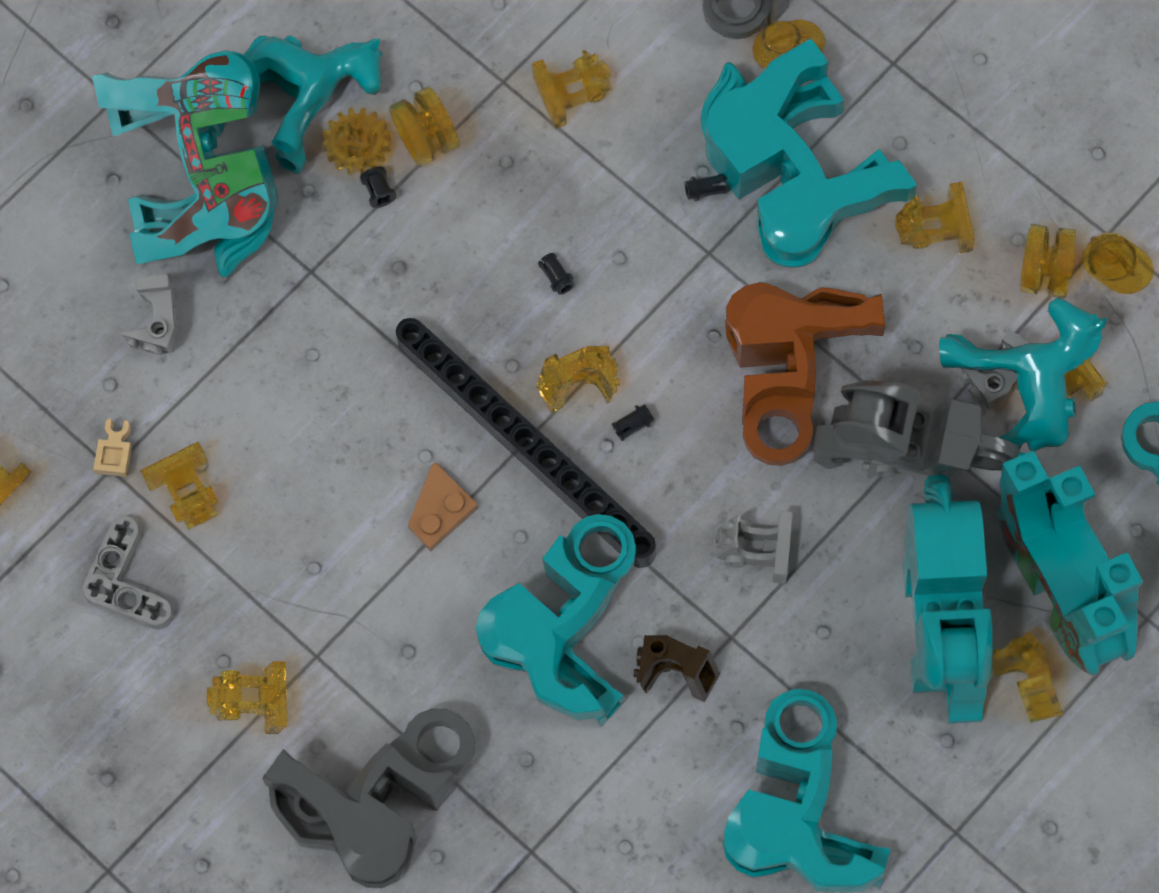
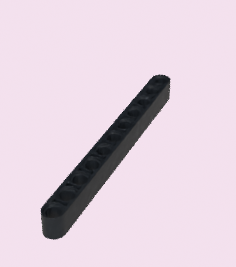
M406 318L399 322L396 327V336L402 353L579 517L584 519L588 516L601 514L613 516L625 523L633 534L635 545L645 544L650 549L646 554H636L633 566L644 568L652 564L656 555L655 539L639 522L416 318ZM408 333L419 335L414 341L403 339ZM433 353L442 356L436 362L426 360L427 356ZM454 374L464 376V379L458 383H452L448 380ZM476 395L487 397L486 401L481 404L471 402V399ZM499 416H506L510 419L505 425H497L493 422ZM522 437H529L533 440L529 446L525 447L516 443ZM545 458H551L556 461L555 465L550 468H544L539 463ZM573 479L579 485L575 489L570 490L564 488L563 483ZM590 501H598L603 505L597 511H590L585 507ZM597 532L621 554L622 545L616 536L609 532Z

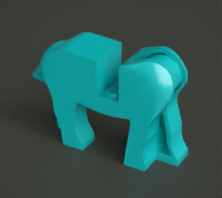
M812 38L771 61L766 69L748 85L743 75L733 63H725L720 77L706 97L701 111V128L706 140V157L713 169L718 174H723L726 185L738 199L745 197L780 176L783 185L758 199L756 226L765 256L777 265L793 268L803 267L815 261L842 219L870 212L885 203L908 202L915 198L917 188L916 182L900 160L889 162L880 149L875 151L848 174L826 179L812 151L793 130L804 122L819 118H835L843 113L844 99L827 76L829 62ZM816 80L810 84L799 87L807 81Z
M930 475L924 483L925 503H910L908 507L903 560L905 597H912L917 649L910 660L913 693L946 691L948 723L982 722L987 685L992 675L993 636L990 609H983L982 590L987 578L981 506L978 500L954 501V492L950 479L946 475Z

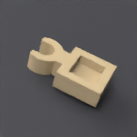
M107 419L105 431L108 435V440L98 439L93 470L95 474L127 477L132 445L130 442H124V440L129 437L131 426L127 420H124L122 430L115 432L113 431L114 423L112 419Z

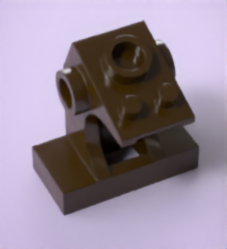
M644 635L643 647H638L636 656L637 666H640V669H634L633 673L634 677H637V683L640 684L643 692L647 694L659 674L669 672L670 670L681 672L692 696L703 702L707 699L720 675L709 650L701 646L695 649L667 635ZM668 661L666 664H659L660 662Z

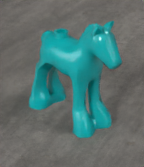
M263 35L253 40L243 55L249 58L257 68L260 84L275 82L290 96L296 98L271 141L272 145L278 150L275 158L284 169L294 174L301 173L306 163L303 146L304 133L315 115L330 100L336 86L342 79L347 76L352 77L366 94L376 95L381 90L380 57L382 56V51L378 50L380 38L371 39L366 43L351 42L320 55L303 49L301 42L290 35H287L285 39ZM226 122L208 126L209 131L213 130L215 136L219 137L223 132Z
M1059 297L1049 302L1048 313L1060 332L1059 338L1050 343H1027L1004 350H985L976 347L962 335L946 334V337H941L939 340L940 363L943 368L967 370L1001 369L1013 371L1017 374V387L1026 413L1010 432L998 438L1017 445L1019 449L1025 443H1027L1029 450H1034V452L1045 447H1060L1065 444L1069 437V418L1076 417L1075 399L1067 398L1065 374L1068 371L1074 370L1094 355L1103 338L1101 330L1105 328L1108 318H1098L1097 314H1090Z

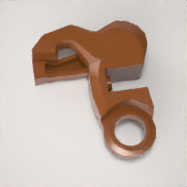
M757 282L744 286L731 296L726 306V339L739 367L786 364L785 373L744 376L742 406L743 439L746 449L755 459L767 465L783 466L796 462L806 454L812 443L814 427L811 421L816 385L814 342L819 338H835L850 335L883 336L885 317L882 294L867 298L865 295L820 287L800 299L776 286ZM774 416L785 417L793 422L799 435L796 441L787 448H771L761 441L757 432L763 421Z

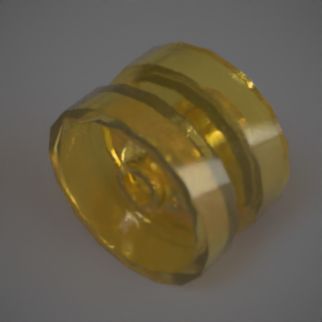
M430 86L414 93V107L405 99L389 106V112L396 130L408 153L419 167L435 160L436 152L434 146L444 155L460 147L459 138L453 123L439 97Z
M1030 223L1022 263L1020 292L1037 294L1041 289L1043 277L1047 276L1046 292L1048 296L1066 298L1075 263L1076 230L1058 228L1055 231L1052 246H1048V227L1046 225Z

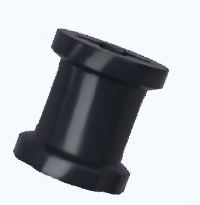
M382 166L368 169L360 175V181L369 192V203L373 208L389 205L397 197L395 190L391 189L386 179L387 172L385 167Z

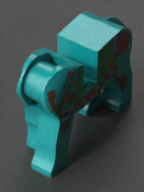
M224 50L203 57L180 78L142 76L128 79L111 75L108 72L92 76L99 108H106L113 137L175 114L176 135L181 159L188 179L195 191L191 196L179 200H160L143 194L128 199L135 229L129 233L136 264L184 255L201 243L213 239H221L214 247V256L219 275L223 278L230 276L242 261L255 253L263 245L271 231L273 214L278 204V191L264 144L215 155L213 149H217L216 136L214 131H209L208 128L211 125L248 118L257 113L260 76L253 62L241 53ZM153 228H164V229L161 230V231H149V230H147V229H153Z
M1034 450L1026 454L1019 452L1018 457L1003 463L999 483L1002 503L998 508V521L1004 541L1033 595L1035 596L1046 591L1051 600L1053 609L1049 625L1062 650L1073 664L1094 676L1098 674L1099 666L1120 657L1128 661L1135 656L1139 635L1137 614L1138 589L1143 584V579L1128 552L1112 559L1108 558L1104 548L1087 522L1084 502L1095 498V492L1080 465L1048 478Z

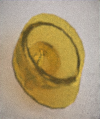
M802 19L774 22L767 26L764 31L760 32L754 40L752 48L754 59L759 66L766 69L771 61L812 38L823 53L826 44L824 33L814 23Z
M1105 232L1097 237L1093 235L1090 243H1088L1083 251L1082 262L1085 270L1108 288L1120 294L1140 292L1148 286L1153 277L1154 267L1151 258L1131 241L1115 232Z

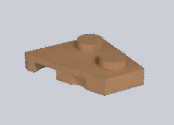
M435 462L430 468L408 523V528L432 551L478 509V504Z

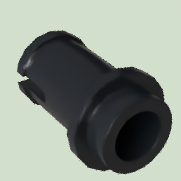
M723 174L696 179L694 176L690 177V180L685 181V192L688 200L694 199L696 202L699 201L700 197L725 194L726 185L712 186V184L725 182Z
M549 253L541 258L542 261L538 262V266L552 283L550 288L553 292L562 295L570 291L574 287V277L571 273L565 271L555 253Z
M645 404L640 407L638 405L634 406V411L615 423H611L612 428L616 430L615 433L621 441H624L625 438L645 426L647 428L651 427L650 423L654 421V418Z

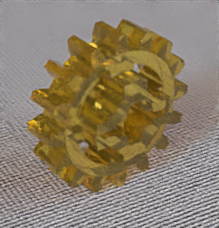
M349 108V115L344 116L343 113L338 112L339 120L337 122L334 120L328 121L330 130L323 131L324 140L326 141L322 143L324 151L328 152L326 154L328 161H335L338 171L346 166L349 175L353 173L354 169H359L360 174L365 172V167L369 166L370 169L376 167L375 161L382 163L386 161L383 152H390V144L388 143L391 140L390 132L386 131L385 120L378 122L376 112L367 116L366 108H362L359 114H355L354 109ZM341 132H343L342 137H340L339 139H337L338 136H339V134H340ZM376 143L374 149L371 151V146Z

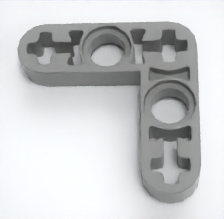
M129 516L118 517L111 523L82 587L83 594L87 601L95 607L153 629H164L170 625L174 617L173 609L169 602L160 596L121 582L140 540L141 532L133 518ZM128 525L132 535L124 536L121 544L126 550L123 551L118 547L121 540L118 530H124ZM108 554H118L121 561L116 568L107 569L103 566V560ZM100 583L103 584L102 586L105 591L113 594L112 604H109L111 599L105 594L99 593L97 597H94L91 588H98ZM125 594H133L137 597V603L132 609L125 610L119 606L120 599ZM144 600H147L145 604L150 609L158 610L162 606L166 615L164 617L158 616L154 620L152 613L143 609Z

